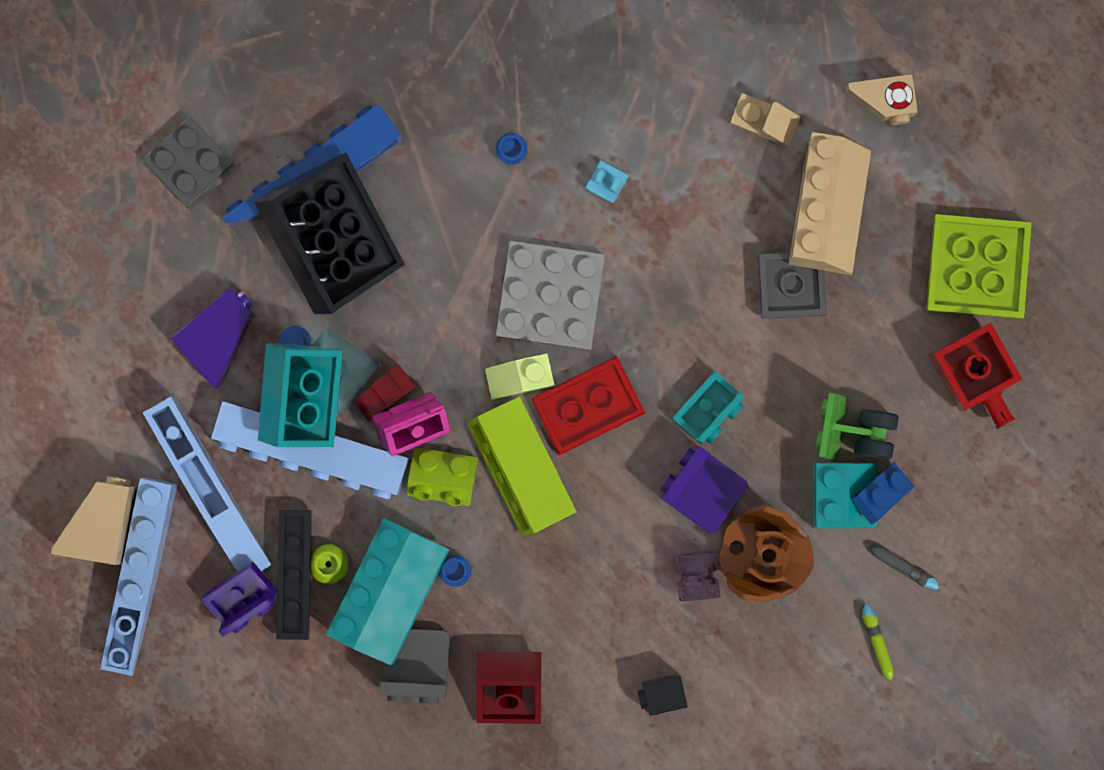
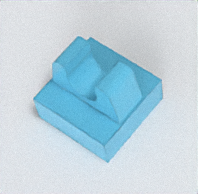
M600 160L585 190L614 204L629 175Z

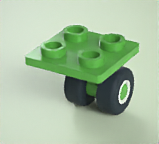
M829 392L828 399L823 400L821 407V418H825L823 431L818 432L816 439V450L820 451L819 457L838 461L842 434L850 433L866 436V439H856L854 449L856 454L891 459L893 457L894 444L885 442L887 430L897 429L899 416L888 412L862 409L860 411L859 424L867 426V429L844 425L848 397Z

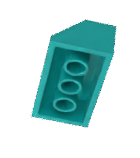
M383 518L326 635L354 650L393 666L450 549L395 521Z

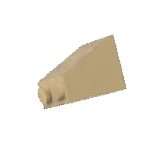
M107 476L106 482H96L52 547L51 554L113 565L122 564L138 490L137 486H131L132 479Z

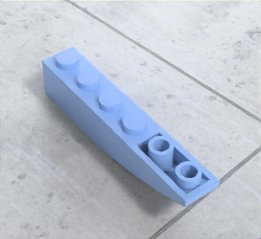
M169 397L143 412L181 481L235 569L239 571L252 561L261 571L272 565L177 398Z
M148 477L140 478L101 670L130 676L134 674L158 578L177 483Z

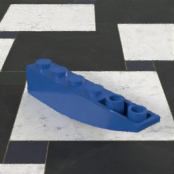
M379 104L374 108L368 105L355 115L357 120L348 127L346 124H342L329 134L331 139L322 146L318 142L308 148L303 153L305 158L295 164L292 161L282 167L277 172L279 174L278 178L271 183L266 180L257 185L251 191L254 195L245 202L239 199L225 210L228 214L222 219L229 226L260 219L262 217L254 202L278 186L342 153H347L358 173L402 141L403 137Z

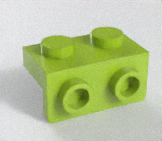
M415 447L408 478L407 495L421 501L435 500L446 502L451 506H470L478 457Z

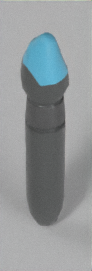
M870 546V551L876 558L916 581L919 586L933 590L939 588L938 582L930 574L921 572L915 566L913 567L912 564L881 546Z

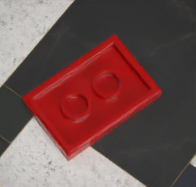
M618 356L531 398L559 456L645 414Z

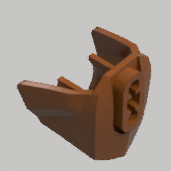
M757 506L746 509L742 516L726 527L718 562L724 576L727 578V586L733 593L743 600L764 603L772 599H782L794 593L810 575L814 567V556L809 536L799 523L794 522L786 512L769 506ZM734 541L740 542L743 551L737 554L732 553L730 550L731 543ZM765 549H770L773 552V557L770 561L762 559V553Z

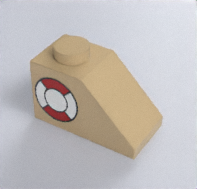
M912 74L848 83L845 87L847 96L881 121L890 120L891 125L909 123L910 117H914L918 113Z

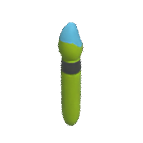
M865 604L862 609V620L865 626L868 627L869 637L880 670L887 680H892L894 675L893 665L878 625L877 615L868 604Z

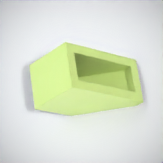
M548 354L485 368L492 400L554 387Z

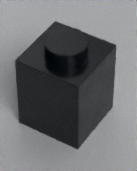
M679 673L642 681L643 689L637 691L641 710L648 708L650 716L688 708Z

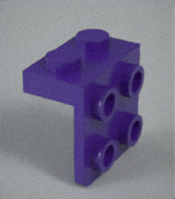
M697 446L695 450L689 448L679 461V464L683 466L676 477L670 474L660 488L664 492L660 499L708 533H715L747 489L748 483L741 476L711 456L701 446Z

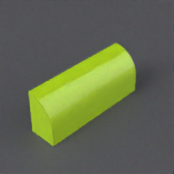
M520 397L477 416L466 423L523 538L577 512Z

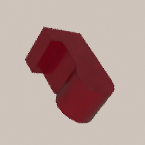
M397 364L373 383V386L355 398L353 402L369 422L373 420V415L386 411L417 389V387L402 367Z

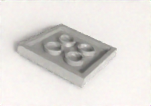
M510 241L496 336L591 350L605 254Z

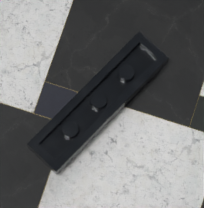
M279 510L276 639H310L312 510Z

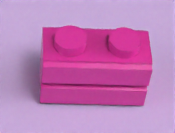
M431 392L390 408L387 412L383 411L372 416L378 439L391 457L450 433L445 409Z

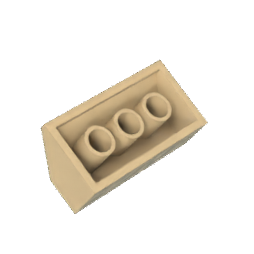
M816 132L811 133L807 142L788 265L852 275L871 150L844 137Z

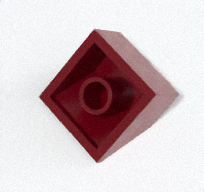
M477 651V723L541 724L542 652Z

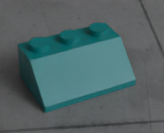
M266 344L258 441L275 447H334L343 350L297 344Z

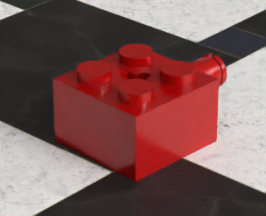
M992 323L983 325L929 355L959 412L966 411L980 403V405H985L996 425V429L1015 420L1001 394L1004 389L1023 379ZM971 360L973 363L980 362L979 375L976 372H970Z

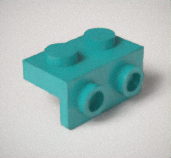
M714 371L672 419L699 444H702L705 440L711 443L723 430L719 426L727 416L732 420L744 408L745 405L741 401L745 395L738 392L717 371Z

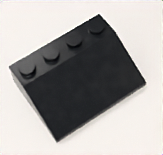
M342 153L278 186L254 202L314 314H333L405 265L347 153Z

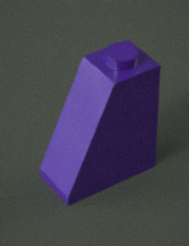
M229 288L171 338L208 383L216 389L222 385L254 316V313L249 309L253 303L242 290L236 293L233 289Z

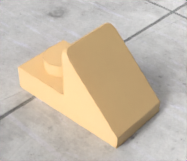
M741 93L730 125L789 147L801 117L777 102L773 101L772 104Z

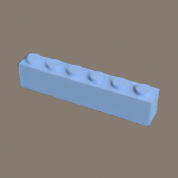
M222 401L211 439L219 441L217 447L236 452L237 447L250 450L249 457L267 462L268 456L280 460L279 466L298 471L299 466L311 469L310 476L327 481L329 476L332 475L342 479L340 485L359 490L360 485L373 488L372 495L390 500L391 494L399 495L410 458L400 455L391 457L387 451L338 436L334 438V447H275L258 441L260 412Z

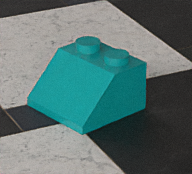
M812 463V528H877V522L871 525L851 500L877 476V464Z

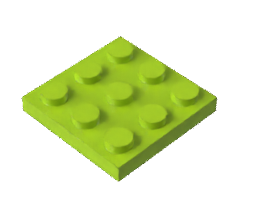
M935 214L933 219L926 311L1024 319L1032 222Z

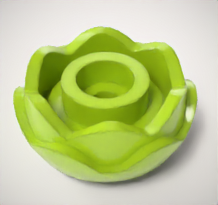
M324 544L318 547L311 554V575L315 580L327 585L335 584L342 580L348 573V556L346 552L333 544ZM327 561L331 562V567H326Z

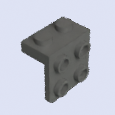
M411 629L394 665L383 663L380 695H387V701L406 702L407 696L419 697V703L439 704V698L445 699L448 678L449 633L442 630Z

